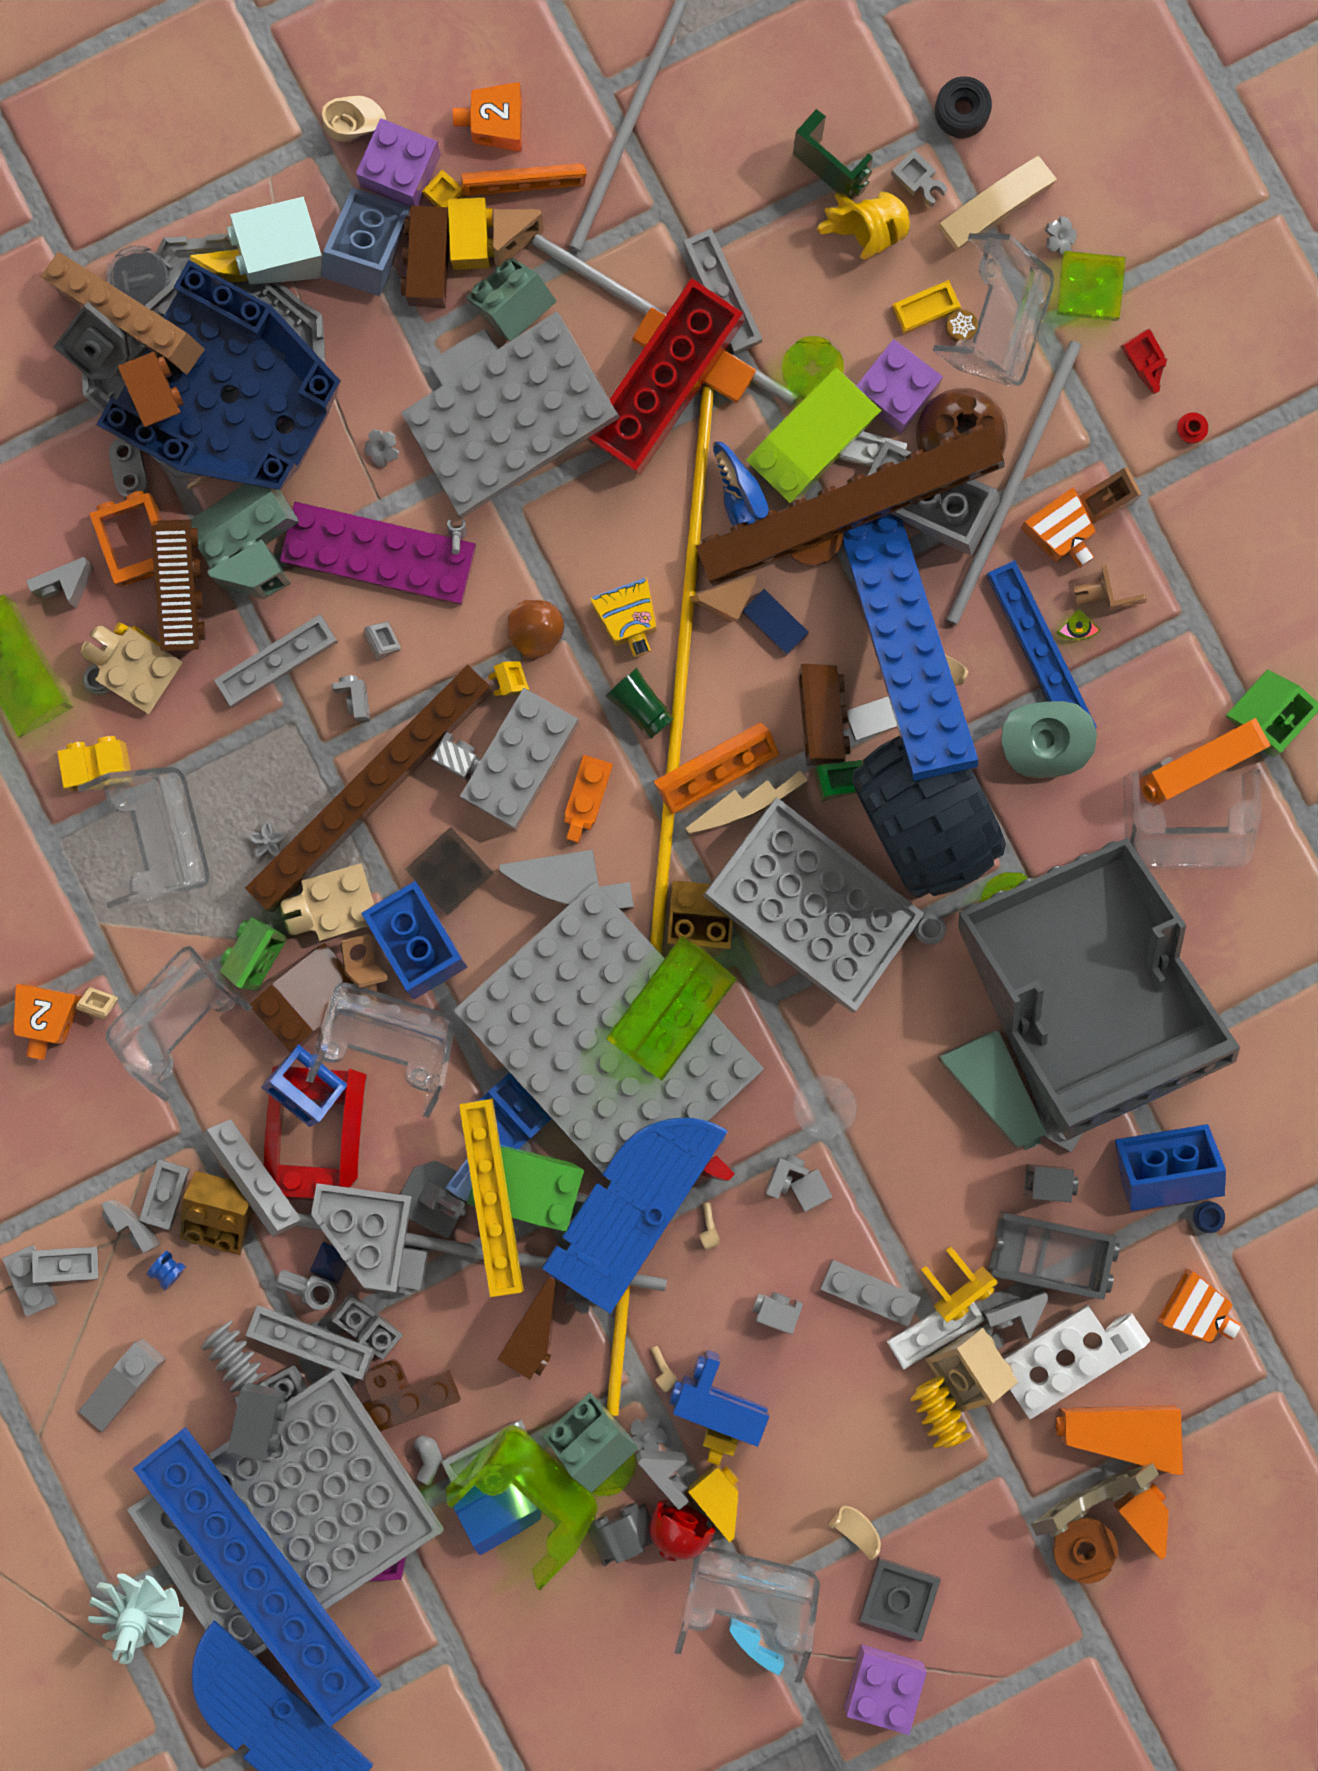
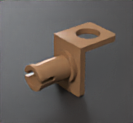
M1107 565L1102 566L1103 577H1101V581L1073 586L1077 606L1105 599L1106 602L1109 601L1110 610L1112 611L1143 604L1147 600L1146 594L1114 601Z
M369 934L342 940L340 945L344 972L359 989L360 1007L364 1010L378 1008L381 1003L379 1001L377 983L387 981L388 978L387 974L375 964L372 937ZM357 944L364 945L366 948L364 957L360 960H352L350 958L351 948Z

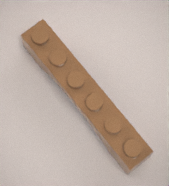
M59 251L40 276L60 294L80 307L89 302L120 330L150 351H154L157 356H163L167 363L186 375L205 350L188 333Z

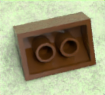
M801 664L798 680L806 766L844 762L846 759L845 755L850 754L849 736L843 735L842 725L848 723L847 707L840 703V693L845 692L844 675L838 674L837 666Z

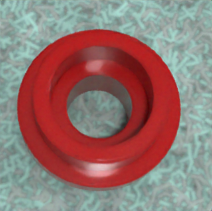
M1187 413L1178 421L1177 433L1186 443H1199L1208 434V422L1199 413ZM1188 424H1197L1198 431L1192 432L1189 429Z

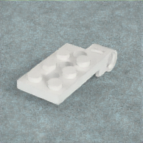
M1087 1304L1003 1357L1011 1366L1013 1375L1018 1381L1010 1390L1029 1419H1032L1144 1348L1150 1342V1339L1132 1313L1121 1316L1104 1329ZM1090 1332L1099 1334L1102 1338L1101 1344L1094 1349L1086 1347L1083 1343V1338L1086 1334ZM1064 1349L1072 1351L1075 1355L1073 1363L1068 1366L1059 1364L1056 1360L1059 1351ZM1040 1366L1047 1370L1048 1377L1045 1381L1037 1383L1030 1378L1029 1373L1034 1367Z

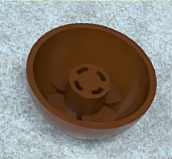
M971 388L947 390L934 397L926 405L919 417L916 427L918 449L927 452L936 448L935 444L943 439L952 437L953 440L965 436V432L968 429L982 425L983 428L991 426L1003 455L1008 441V426L1005 415L996 401L981 391Z

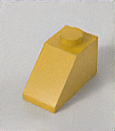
M714 1464L688 1486V1493L730 1543L735 1537L739 1493L736 1483L739 1480L728 1466L722 1468L720 1465Z

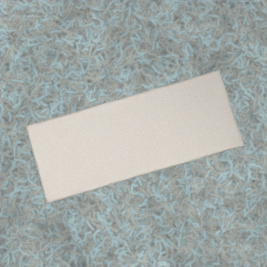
M889 697L847 710V716L856 740L897 726Z

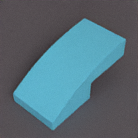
M731 1617L728 1622L729 1631L741 1648L757 1663L779 1676L785 1664L783 1656L758 1644L761 1639L760 1630Z

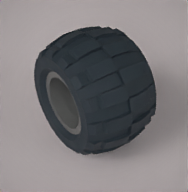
M899 735L877 747L863 759V765L853 771L852 783L892 864L911 895L921 898L929 893L932 896L956 891L977 880L994 866L995 859L1004 855L1006 846L1004 836L989 802L971 769L914 781Z

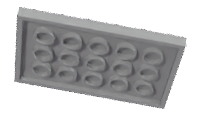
M557 311L401 412L458 515L462 518L620 418Z
M777 797L768 806L703 894L705 899L851 1013L857 1011L924 915L921 910Z

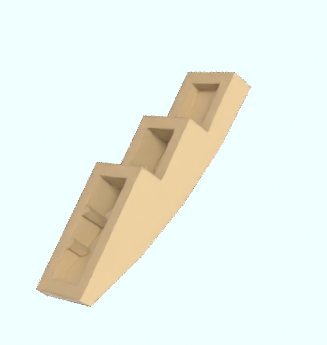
M1038 155L967 202L938 225V228L954 249L958 250L998 226L1005 217L1025 206L1031 198L1051 187L1057 179Z
M799 771L776 790L767 780L744 799L734 790L686 827L685 831L691 836L720 829L750 818L767 809L776 797L782 801L804 786L808 780Z

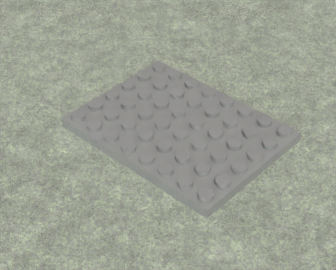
M596 882L589 886L454 1009L456 1014L602 1174L621 1146L641 1129L653 1123L672 1118H696L709 1121L764 1070L760 1063Z
M338 1367L287 1401V1413L284 1421L279 1422L277 1433L281 1434L278 1451L273 1453L265 1462L227 1453L229 1441L207 1455L325 1610L444 1530ZM150 1493L127 1509L205 1631L215 1620L254 1656L268 1648L154 1496Z

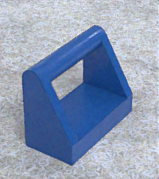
M298 1044L268 1077L261 1088L308 1127H311L321 1121L347 1084ZM295 1059L333 1089L319 1106L283 1077Z

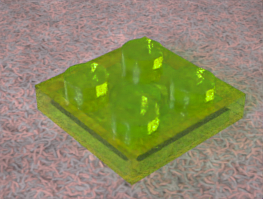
M1064 251L1062 254L1056 315L1118 321L1121 313L1126 257Z

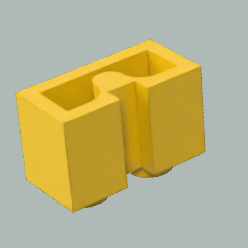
M485 197L448 199L450 256L453 270L490 268V257H494L493 238H488V227H494L493 208H487Z
M116 736L98 738L97 744L88 747L85 746V742L69 743L66 745L65 750L57 751L63 788L70 791L132 780L126 743L119 739L116 740Z

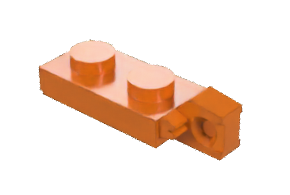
M583 754L565 811L564 822L570 824L566 837L568 841L579 844L583 829L591 830L593 824H595L612 772L613 763Z

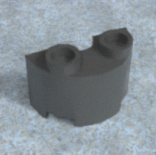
M636 1502L631 1503L619 1510L620 1516L609 1520L606 1515L590 1523L591 1528H588L587 1531L603 1566H607L614 1560L616 1563H620L644 1552V1547L653 1543L649 1531L651 1516L645 1503L640 1506Z

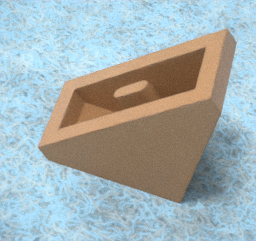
M494 209L493 250L496 266L500 267L505 260H510L528 245L537 234H541L544 231L543 215L540 210Z
M1125 467L1080 495L1079 498L1092 524H1095L1133 505L1142 494L1128 467Z
M755 574L691 596V602L729 622L739 620L756 582Z

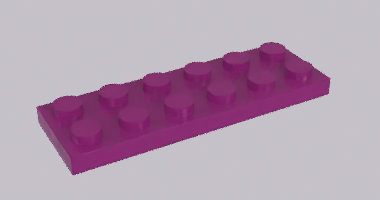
M294 502L293 512L299 523L287 530L280 558L282 564L462 605L476 550V543L460 540L459 554H453L452 538Z

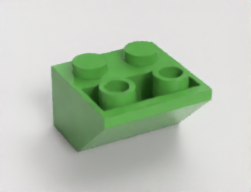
M1267 669L1225 717L1237 727L1256 718L1271 745L1264 749V751L1272 758L1282 753L1318 713V702L1299 685Z

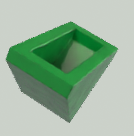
M862 760L824 764L816 767L814 773L821 802L856 794L852 783L853 771L863 765Z

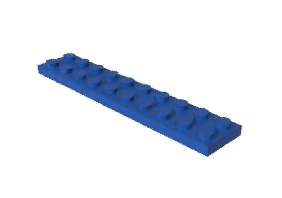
M889 514L845 532L843 547L913 780L916 781L978 767V756L902 519Z
M186 1427L133 1468L328 1727H331L381 1687L382 1684Z

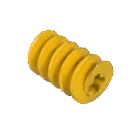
M939 1376L918 1386L916 1393L910 1400H921L922 1404L916 1409V1412H927L928 1414L921 1423L922 1425H933V1428L927 1432L928 1437L937 1435L939 1437L932 1445L933 1448L943 1447L945 1449L966 1441L972 1434L970 1432H963L967 1428V1424L965 1421H957L962 1413L959 1409H952L956 1404L954 1398H945L950 1393V1389L948 1386H940L945 1378L944 1376Z

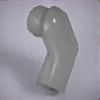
M422 1435L414 1443V1448L419 1452L423 1461L416 1479L426 1485H430L441 1464L442 1454L437 1442L433 1438Z

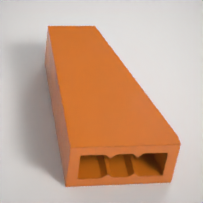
M1254 718L1138 779L1141 792L1153 808L1271 745L1257 719Z
M1175 1405L1060 1408L1061 1417H1056L1055 1420L1056 1434L1061 1436V1440L1066 1445L1142 1466L1153 1463L1157 1470L1183 1475L1181 1409Z

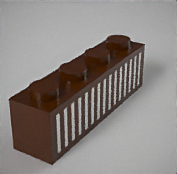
M192 519L153 521L151 524L160 650H197L200 647L201 640H206L205 622H199L198 609H203L204 607L202 590L197 591L196 578H201L200 559H194V547H199L198 528H192Z

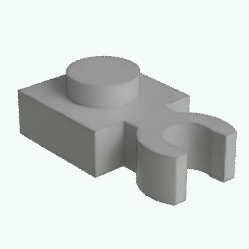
M915 150L892 170L891 175L912 196L920 190L923 193L924 202L930 207H933L936 202L934 197L930 195L931 191L937 190L942 196L947 192V187L943 182L931 179L935 175L936 170Z

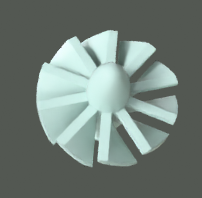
M124 1573L117 1574V1578L126 1596L115 1591L113 1585L100 1582L96 1588L110 1596L113 1601H100L93 1597L89 1601L90 1607H99L111 1614L102 1617L89 1616L88 1620L90 1623L101 1626L117 1624L116 1629L103 1634L102 1638L105 1640H117L112 1658L117 1661L121 1653L120 1664L132 1662L135 1649L150 1642H153L155 1648L161 1647L172 1635L176 1637L181 1626L184 1607L179 1606L175 1590L169 1588L163 1591L156 1580L146 1575L144 1580L135 1581Z

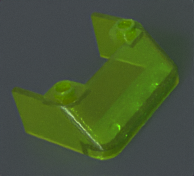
M508 1426L445 1488L447 1505L453 1508L474 1485L484 1494L495 1496L501 1494L513 1484L556 1525L546 1539L548 1553L532 1568L535 1587L541 1590L576 1554L597 1515L598 1506L593 1494L572 1478L569 1472L524 1429L518 1426Z

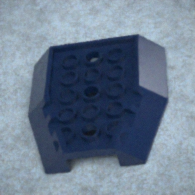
M188 260L174 285L177 294L163 317L188 333L205 349L187 375L178 371L172 373V376L167 378L170 388L177 387L184 402V405L179 406L181 414L145 428L125 385L117 400L111 397L96 425L180 472L281 490L299 469L328 417L341 380L273 306ZM146 348L142 356L149 354L152 351ZM232 387L238 390L239 396L235 402L226 403L222 400L221 395L226 388ZM282 418H289L294 422V428L288 434H282L276 429L278 421Z

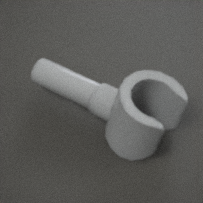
M462 519V526L453 528L452 520H448L447 527L449 536L452 538V553L459 554L460 539H463L467 534L466 522Z

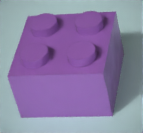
M380 118L356 172L360 187L408 206H419L423 197L422 191L428 185L441 155L438 142Z
M893 339L856 386L882 410L877 416L898 433L902 434L939 388L943 376Z
M861 1644L844 1705L846 1716L909 1735L927 1673L923 1662Z

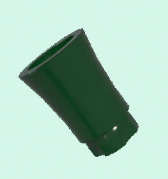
M638 667L605 695L641 731L644 729L651 739L674 719L665 711L667 707L650 688Z

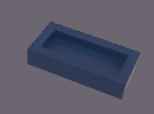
M765 589L742 611L786 656L809 633Z

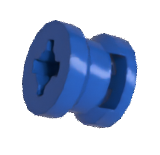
M166 1250L153 1263L146 1275L150 1279H157L160 1282V1287L166 1291L180 1277L187 1266L182 1262L177 1263L173 1260L172 1254Z

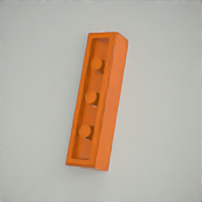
M582 163L461 173L462 193L464 196L579 187L585 185L587 172Z
M651 307L632 337V341L645 347L666 315ZM724 351L703 383L738 403L752 383L756 369Z
M757 723L656 779L654 784L669 812L673 815L780 754L770 730L764 724Z

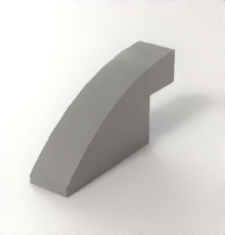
M593 850L499 865L500 871L523 888L548 900L567 906L594 882L599 886ZM630 882L600 887L620 910L634 908Z

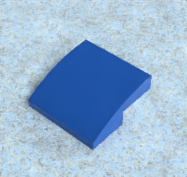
M510 1072L479 1100L493 1099L499 1141L502 1146L520 1149L552 1119Z

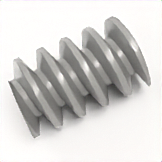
M232 1320L207 1336L201 1346L202 1350L213 1348L208 1357L210 1361L220 1359V1362L215 1367L217 1372L227 1369V1373L222 1380L224 1382L235 1381L229 1389L231 1393L240 1391L248 1383H254L267 1374V1372L256 1373L261 1366L260 1361L249 1363V1360L254 1355L253 1351L242 1352L247 1344L246 1340L235 1342L240 1331L238 1329L230 1332L227 1330L233 1323Z

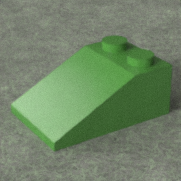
M251 917L249 921L244 920L238 928L236 936L239 939L233 949L229 947L220 960V964L223 966L219 972L241 989L258 991L289 936L261 920Z
M500 1145L512 1218L567 1232L584 1170L569 1161ZM471 1187L467 1203L475 1206L473 1188Z

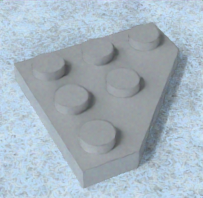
M317 1183L311 1216L364 1289L397 1294L412 1197Z

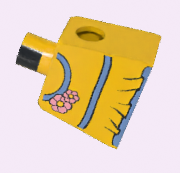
M646 577L591 597L592 606L615 646L628 642L634 658L651 652L646 635L652 634L657 630L649 584Z

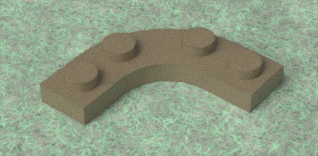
M1151 1463L1098 1481L1097 1485L1092 1489L1084 1492L1078 1491L1059 1502L1035 1520L1031 1526L1036 1536L1050 1533L1051 1536L1059 1535L1069 1528L1067 1523L1087 1514L1086 1509L1108 1498L1111 1502L1124 1497L1128 1492H1132L1133 1495L1145 1492L1150 1488L1149 1482L1156 1478L1159 1473L1154 1464Z

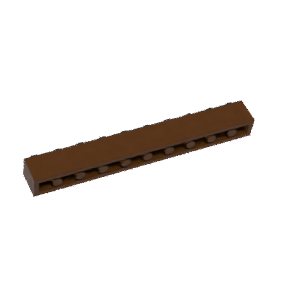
M982 425L972 427L961 438L953 440L952 437L937 442L935 444L936 448L927 452L923 450L914 451L905 457V461L894 464V462L885 463L876 468V473L866 477L864 474L853 476L842 487L837 489L835 486L824 488L817 493V497L808 501L806 498L795 500L788 505L789 508L778 513L777 510L768 511V515L764 519L749 525L748 522H742L731 527L730 533L720 537L719 534H713L702 539V544L696 546L709 582L712 586L718 585L1004 468V458L991 426L985 428Z
M467 664L245 889L267 911L274 912L280 906V903L287 899L301 885V881L307 879L439 746L445 733L451 734L493 692L490 685Z

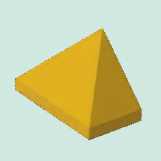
M238 249L190 255L192 262L230 283L248 281L246 274L240 275L235 258V256L240 255Z

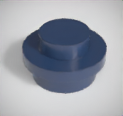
M1205 1201L1194 1209L1193 1222L1200 1231L1215 1233L1225 1223V1212L1219 1204Z

